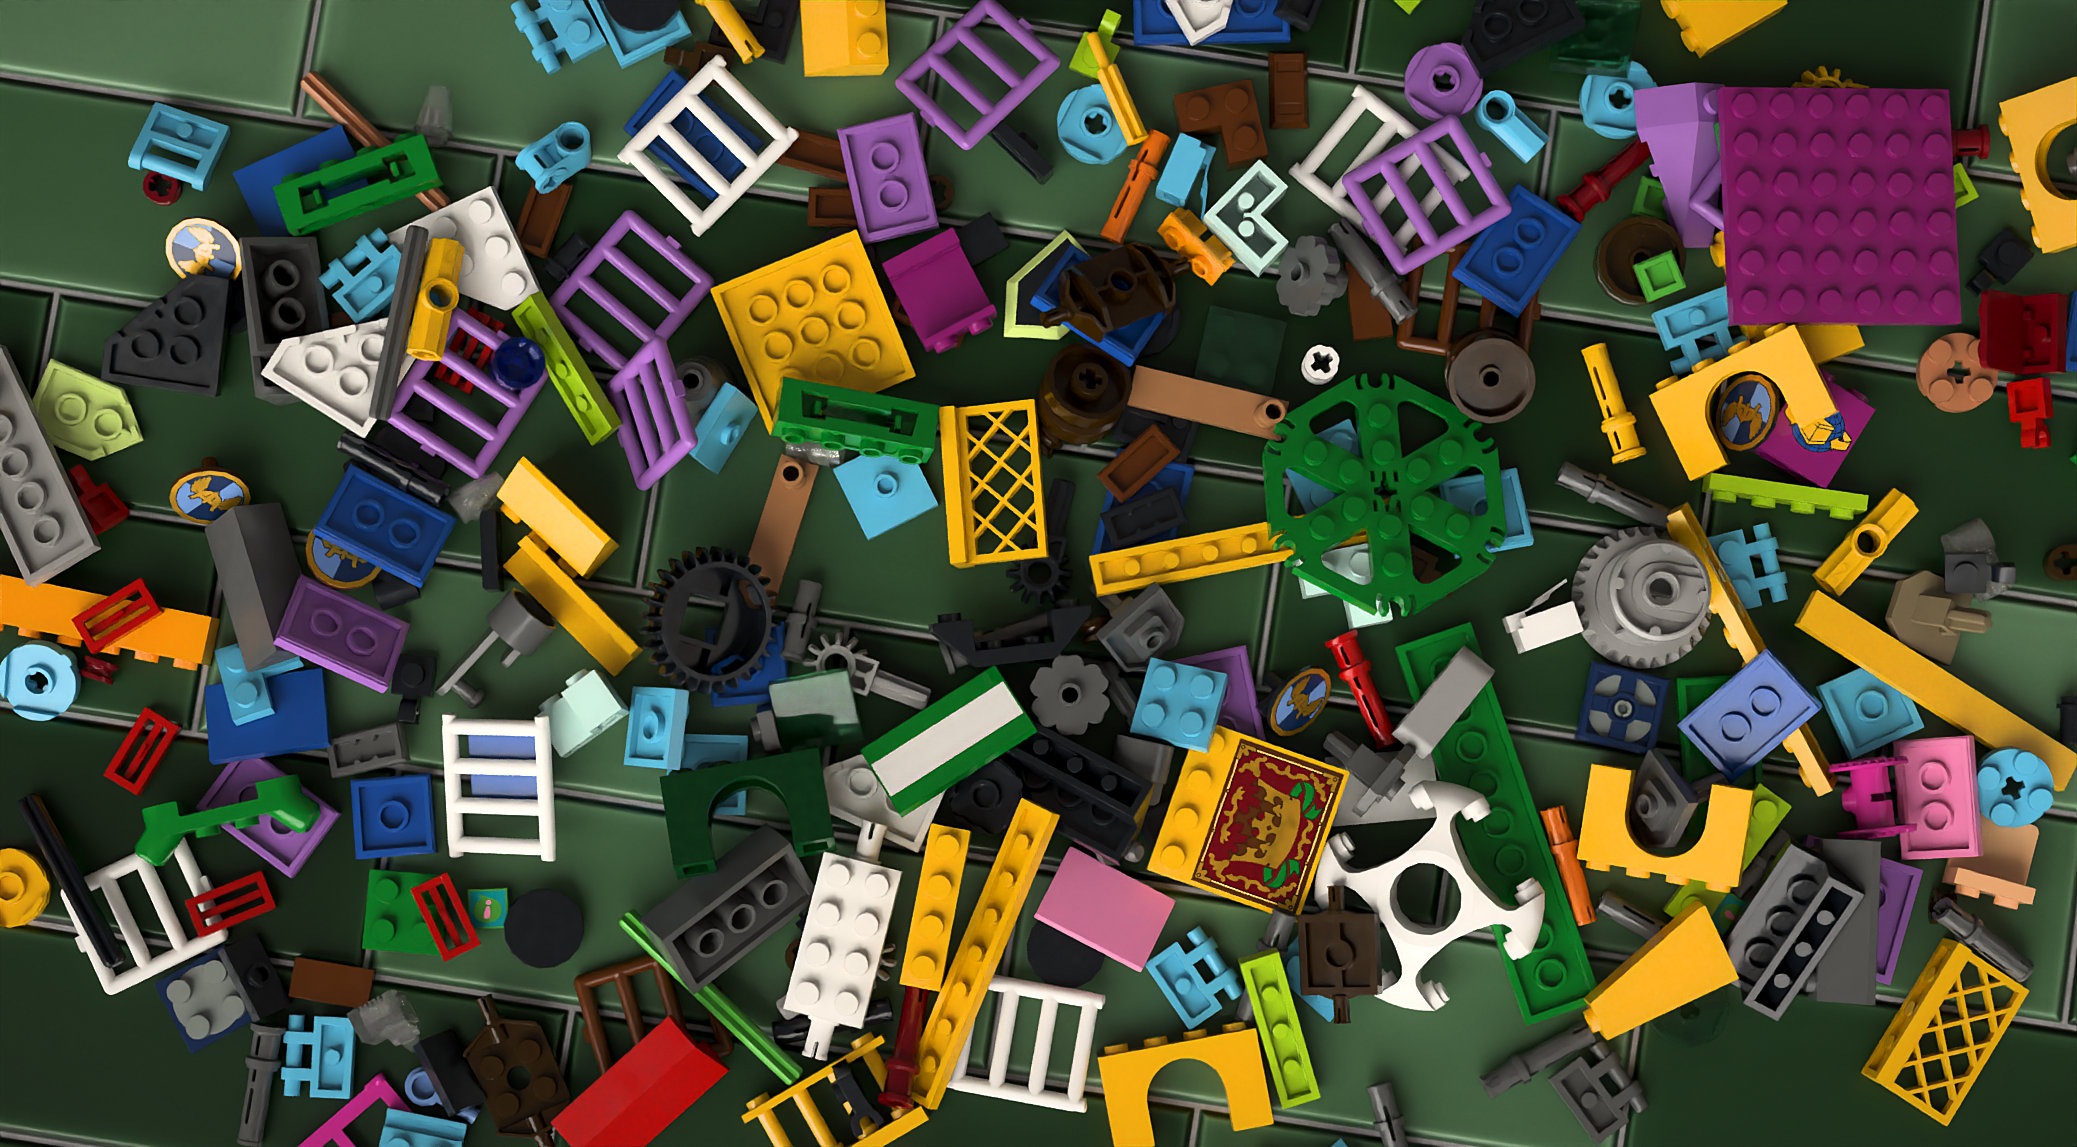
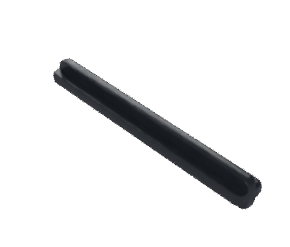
M32 793L20 799L17 806L103 965L111 969L126 960V955L41 798Z

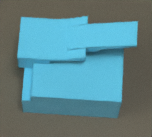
M1180 133L1156 187L1155 197L1174 206H1182L1184 208L1200 170H1205L1200 192L1202 200L1200 221L1203 222L1208 191L1207 172L1215 155L1216 148L1203 142L1201 143L1200 140L1184 133Z

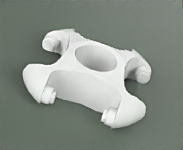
M1423 780L1413 786L1408 795L1417 809L1423 807L1425 811H1428L1435 807L1437 819L1433 827L1404 854L1364 869H1355L1347 864L1346 861L1354 857L1352 851L1355 849V845L1346 832L1336 834L1328 839L1320 857L1315 878L1314 900L1321 910L1326 911L1329 910L1327 886L1345 885L1355 890L1375 913H1379V918L1387 928L1402 965V976L1398 980L1392 970L1386 973L1382 969L1383 994L1374 996L1403 1008L1436 1011L1444 1006L1446 1001L1450 1000V997L1440 982L1435 984L1430 980L1423 985L1420 972L1424 964L1451 940L1492 924H1504L1512 929V931L1505 934L1507 941L1503 945L1513 960L1523 958L1532 952L1540 933L1545 909V891L1540 883L1531 877L1516 886L1518 893L1514 896L1520 904L1519 906H1510L1502 902L1471 867L1455 828V817L1459 811H1461L1466 821L1472 818L1474 822L1490 814L1492 811L1489 808L1488 801L1483 794L1468 787L1443 781ZM1417 863H1433L1446 869L1456 879L1461 891V909L1455 921L1441 928H1423L1411 922L1402 913L1397 901V883L1402 872L1407 867Z

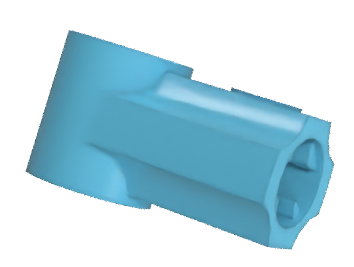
M1495 90L1489 92L1475 107L1474 116L1477 124L1484 130L1491 131L1524 164L1550 139L1515 105L1514 99L1505 91ZM1496 102L1501 105L1504 111L1503 119L1495 120L1489 117L1486 112V104Z

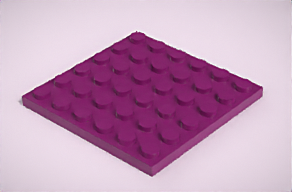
M1722 87L1717 90L1728 325H1777L1779 323H1786L1787 325H1957L1962 323L1949 89Z

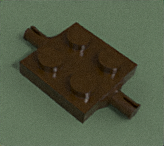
M1345 885L1327 886L1329 910L1321 913L1297 915L1301 995H1320L1332 999L1334 1024L1351 1023L1349 999L1359 995L1383 994L1379 913H1357L1345 909Z

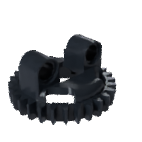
M699 546L696 547L695 556L690 551H682L683 563L677 559L670 558L668 561L672 571L658 569L657 573L662 579L661 583H648L650 589L655 592L654 596L642 597L641 599L645 604L650 605L649 611L641 612L638 617L648 620V626L639 629V633L650 635V640L644 643L642 648L650 651L655 650V653L648 661L651 664L661 666L658 672L659 675L665 677L671 675L670 683L672 685L681 686L683 684V689L691 692L697 688L698 693L709 694L712 688L713 692L724 693L725 684L728 688H738V677L741 680L750 681L749 668L763 670L758 661L759 657L770 658L772 655L765 647L767 643L778 642L775 637L770 635L771 628L781 626L780 623L772 620V614L780 611L781 608L772 606L769 602L777 593L765 590L771 579L765 576L758 577L762 567L756 564L749 565L750 558L748 556L739 555L737 557V551L726 548L723 553L721 547L711 546L710 551H708L707 548ZM739 579L751 583L746 586V589L751 596L753 604L760 605V609H751L746 605L745 599L738 588ZM691 593L726 604L713 645L679 634ZM736 654L745 659L744 661L736 659L727 666L720 668L723 672L722 674L711 672L715 664L722 662L730 655Z

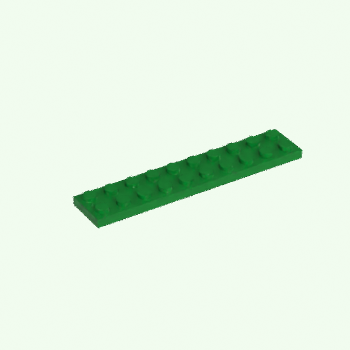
M1471 622L1394 648L1413 705L1464 645L1484 661ZM1490 679L1432 749L1430 754L1440 781L1458 784L1483 794L1490 805L1489 808L1492 812L1477 822H1474L1472 818L1466 821L1461 811L1455 817V826L1464 852L1471 867L1487 887L1502 902L1510 906L1520 905L1514 896L1518 893L1516 886L1531 877L1538 881L1545 891V909L1540 933L1532 952L1523 958L1513 960L1503 945L1507 941L1505 934L1512 931V929L1504 924L1490 925L1524 1025L1528 1026L1586 1006L1584 997L1597 987V983Z

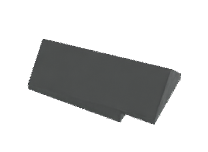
M241 237L238 241L255 397L277 406L303 401L261 375V372L283 339L303 336L301 324L305 319L306 335L330 330L324 286L319 280L322 273L316 237Z
M280 502L233 506L204 529L247 672L251 673L299 656L274 645L273 642L296 582L301 574L304 575Z

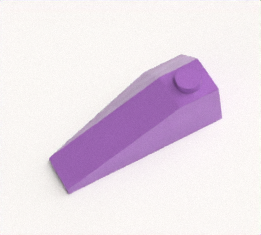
M1694 82L1633 91L1637 131L1641 143L1645 141L1648 143L1654 161L1653 164L1649 165L1653 178L1657 176L1660 178L1666 195L1662 202L1670 226L1674 228L1683 241L1684 248H1710V245H1713L1715 226L1692 210L1689 206V201L1720 158L1713 125L1719 122L1717 90L1725 87L1724 84ZM1720 185L1709 199V202L1716 207L1718 206Z

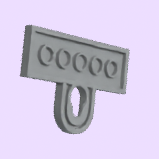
M0 344V528L26 584L35 588L100 550L101 546L7 347Z

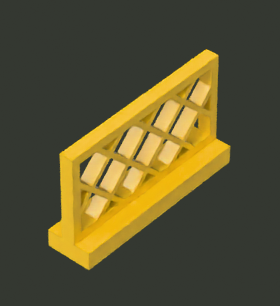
M1035 399L960 408L954 405L939 407L950 564L962 569L975 567L978 564L1049 557L1037 401ZM1027 410L1028 425L1017 437L1003 423L1013 411ZM995 413H1002L998 419H995L991 415ZM985 415L994 422L980 441L969 433L968 417ZM999 428L1015 440L1001 458L985 447ZM1028 435L1030 438V447L1025 442H1023ZM970 440L976 444L972 451L970 449ZM1020 445L1031 453V464L1021 476L1006 464ZM981 450L997 461L983 480L972 472V461ZM1002 467L1018 479L1004 497L988 485ZM1031 474L1033 477V485H1031L1027 481ZM973 479L979 483L975 489L973 488ZM1023 484L1034 492V503L1025 514H1022L1009 503ZM984 489L1000 500L986 519L975 511L974 502ZM1005 506L1021 518L1007 536L991 524ZM1034 513L1036 515V524L1030 520ZM976 518L982 522L978 529L976 528ZM1026 523L1037 531L1038 548L1022 550L1012 542ZM989 528L1003 541L993 553L979 555L977 540ZM1008 545H1010L1014 550H1016L1003 552Z
M1942 938L1861 1071L1866 1077L1881 1084L1944 1126H1948L2029 993L2028 989L1973 954L1972 950L1960 942L1947 938ZM1970 962L1977 967L1980 984L1962 988L1960 973L1966 963ZM1988 975H1990L1996 980L1989 981ZM2005 985L2014 991L2006 1006L1994 1009L1990 988ZM1982 991L1986 1011L1968 1015L1964 995ZM1956 997L1960 1018L1942 1022L1939 1007L1945 999ZM1987 1018L1990 1029L1988 1036L1985 1040L1974 1043L1970 1022ZM1961 1025L1965 1045L1947 1049L1943 1029ZM1935 1031L1939 1052L1921 1056L1919 1040L1923 1034ZM1967 1052L1968 1069L1965 1074L1953 1077L1949 1056ZM1941 1058L1945 1079L1926 1083L1923 1063ZM1914 1065L1918 1086L1903 1089L1894 1083L1902 1068ZM1946 1086L1949 1100L1940 1113L1931 1107L1928 1090ZM1920 1093L1921 1100L1912 1094Z

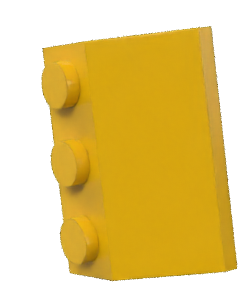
M800 0L804 77L874 76L884 73L889 65L885 0Z
M524 456L518 461L497 493V496L504 502L499 509L515 524L523 520L532 529L528 536L541 549L546 551L549 547L553 548L561 556L556 563L572 578L580 574L588 580L620 546L537 466Z

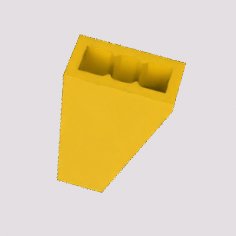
M1699 901L1688 905L1584 997L1589 1009L1583 1011V1014L1593 1033L1599 1031L1606 1040H1609L1739 979L1706 906Z

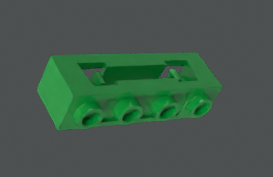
M416 132L404 133L393 139L394 144L380 149L378 145L368 146L356 152L357 157L343 162L339 158L328 160L318 166V171L304 175V172H296L281 179L282 183L272 188L288 232L294 237H300L443 186L444 182L428 139L423 133L416 135ZM388 165H390L394 177L398 179L394 183L386 179L327 200L329 206L324 194H320L319 191L324 188L332 191L388 171Z
M783 377L777 390L771 435L781 437L783 441L792 444H800L806 441L820 444L822 448L831 451H839L845 448L859 451L861 455L870 458H878L884 455L898 458L900 462L916 465L921 462L927 463L934 451L939 405ZM820 414L827 415L825 420H820L816 418L817 416H820ZM886 421L894 422L893 425H890V428L884 427Z

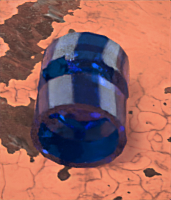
M524 337L510 338L501 343L492 352L488 363L489 373L493 381L502 389L511 392L522 391L537 383L542 377L546 366L545 355L540 346L533 340Z

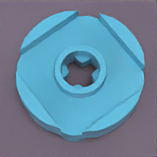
M1612 59L1596 67L1583 82L1579 94V106L1585 125L1598 134L1611 139H1626L1638 135L1633 91L1657 87L1656 82L1653 83L1652 78L1647 74V70L1641 64L1632 60ZM1617 89L1623 90V97L1629 99V105L1624 104L1621 109L1615 108L1614 103L1609 101V95H1614Z
M1101 84L1091 85V87H1084L1080 90L1077 89L1065 98L1057 116L1058 139L1072 157L1084 163L1104 165L1112 162L1126 151L1129 146H1127L1126 139ZM1097 114L1104 117L1102 124L1107 128L1103 132L1090 133L1089 125L1085 123V120L1087 118L1094 119Z
M32 640L22 643L13 649L1 662L0 693L3 698L7 697L9 702L15 706L13 710L24 718L37 721L52 719L66 711L79 695L81 675L77 667V658L72 651L63 649L55 643L45 640ZM41 672L47 677L48 683L44 685L43 689L37 688V682L31 680L30 675Z
M2013 746L2000 747L1984 755L1978 762L1977 782L1980 813L1996 825L2012 828L2028 825L2040 818L2052 806L2054 790L2052 774L2045 762L2030 751ZM2008 777H2012L2016 782H2022V787L2018 789V794L2014 797L2009 793L2002 794L2001 791L2002 788L2007 786L2005 779Z

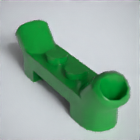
M299 774L256 782L258 799L188 814L185 801L164 803L141 810L146 829L134 848L140 858L154 866L160 867L167 864L184 836L188 833L195 832L197 838L209 837L220 834L219 826L235 823L236 829L260 825L259 817L267 815L275 818L298 834L309 832L321 814L320 805L302 793Z

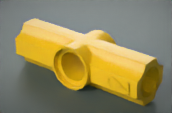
M434 237L429 240L420 287L416 292L413 307L414 316L406 350L414 358L424 361H440L443 358L452 309L457 306L459 301L457 284L465 247L460 245L458 241ZM430 292H434L440 297L442 307L434 305L430 299Z
M1891 488L1855 528L1847 532L1841 544L1812 574L1816 582L1826 592L1839 598L1868 565L1884 553L1892 539L1917 514L1919 510L1914 502L1904 493ZM1860 533H1866L1872 538L1873 549L1870 553H1865L1858 547L1857 539Z

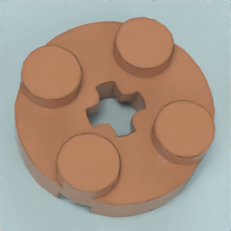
M1965 333L1947 334L1935 340L1921 354L1916 366L1917 385L1924 397L1927 396L1931 402L1936 404L1934 405L1935 407L1945 412L1961 413L1976 408L1992 396L1998 380V371L1981 367L1977 351L1980 339ZM1955 362L1960 363L1961 368L1966 369L1967 376L1962 377L1960 384L1955 382V377L1948 376L1947 373L1948 369L1954 367Z

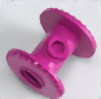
M1879 756L1828 765V773L1849 770L1851 779L1850 787L1843 790L1842 803L1846 812H1852L1856 816L1857 829L1836 832L1838 839L1859 838V840L1882 838L1917 830V823L1895 825L1892 800H1886L1885 793L1891 792L1887 766L1907 764V756L1888 758Z

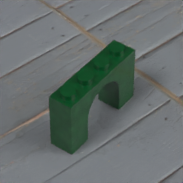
M797 746L789 749L785 754L774 756L768 753H759L750 756L747 761L736 763L725 760L711 763L708 768L693 771L690 768H680V770L670 771L669 775L659 777L673 867L678 880L718 872L712 838V821L717 809L727 798L745 790L768 792L776 796L786 806L797 858L837 850L818 747L811 749L808 746Z

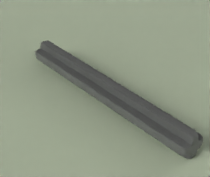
M409 225L405 235L369 409V416L378 420L387 421L391 418L429 234L428 229L421 226Z

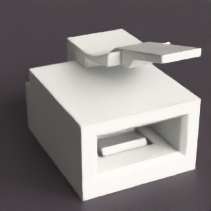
M1564 579L1535 599L1526 610L1502 619L1507 634H1512L1518 654L1584 631L1573 601L1528 617L1525 612L1548 600L1550 594L1566 583L1567 579Z

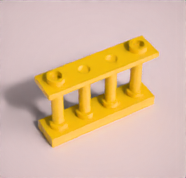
M870 1031L850 1043L854 1049L853 1051L772 1098L765 1092L746 1103L749 1111L741 1116L744 1123L758 1117L774 1147H793L771 1109L786 1099L793 1097L821 1147H844L842 1142H836L806 1088L826 1076L832 1083L836 1080L832 1069L833 1065L845 1058L850 1063L862 1056L883 1092L887 1070L884 1068L885 1063L876 1047L886 1042L885 1036L882 1033L874 1037ZM846 1102L843 1105L849 1114L852 1108L850 1104ZM921 1104L916 1107L913 1106L912 1109L891 1107L893 1111L890 1114L893 1120L880 1128L875 1122H871L869 1116H864L859 1121L863 1134L857 1137L858 1140L847 1147H883L928 1121L930 1115Z

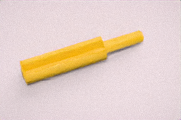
M1093 31L1087 34L1086 38L1100 67V70L1097 71V76L1126 139L1127 146L1141 143L1149 135H1147L1117 64L1110 63L1098 33Z

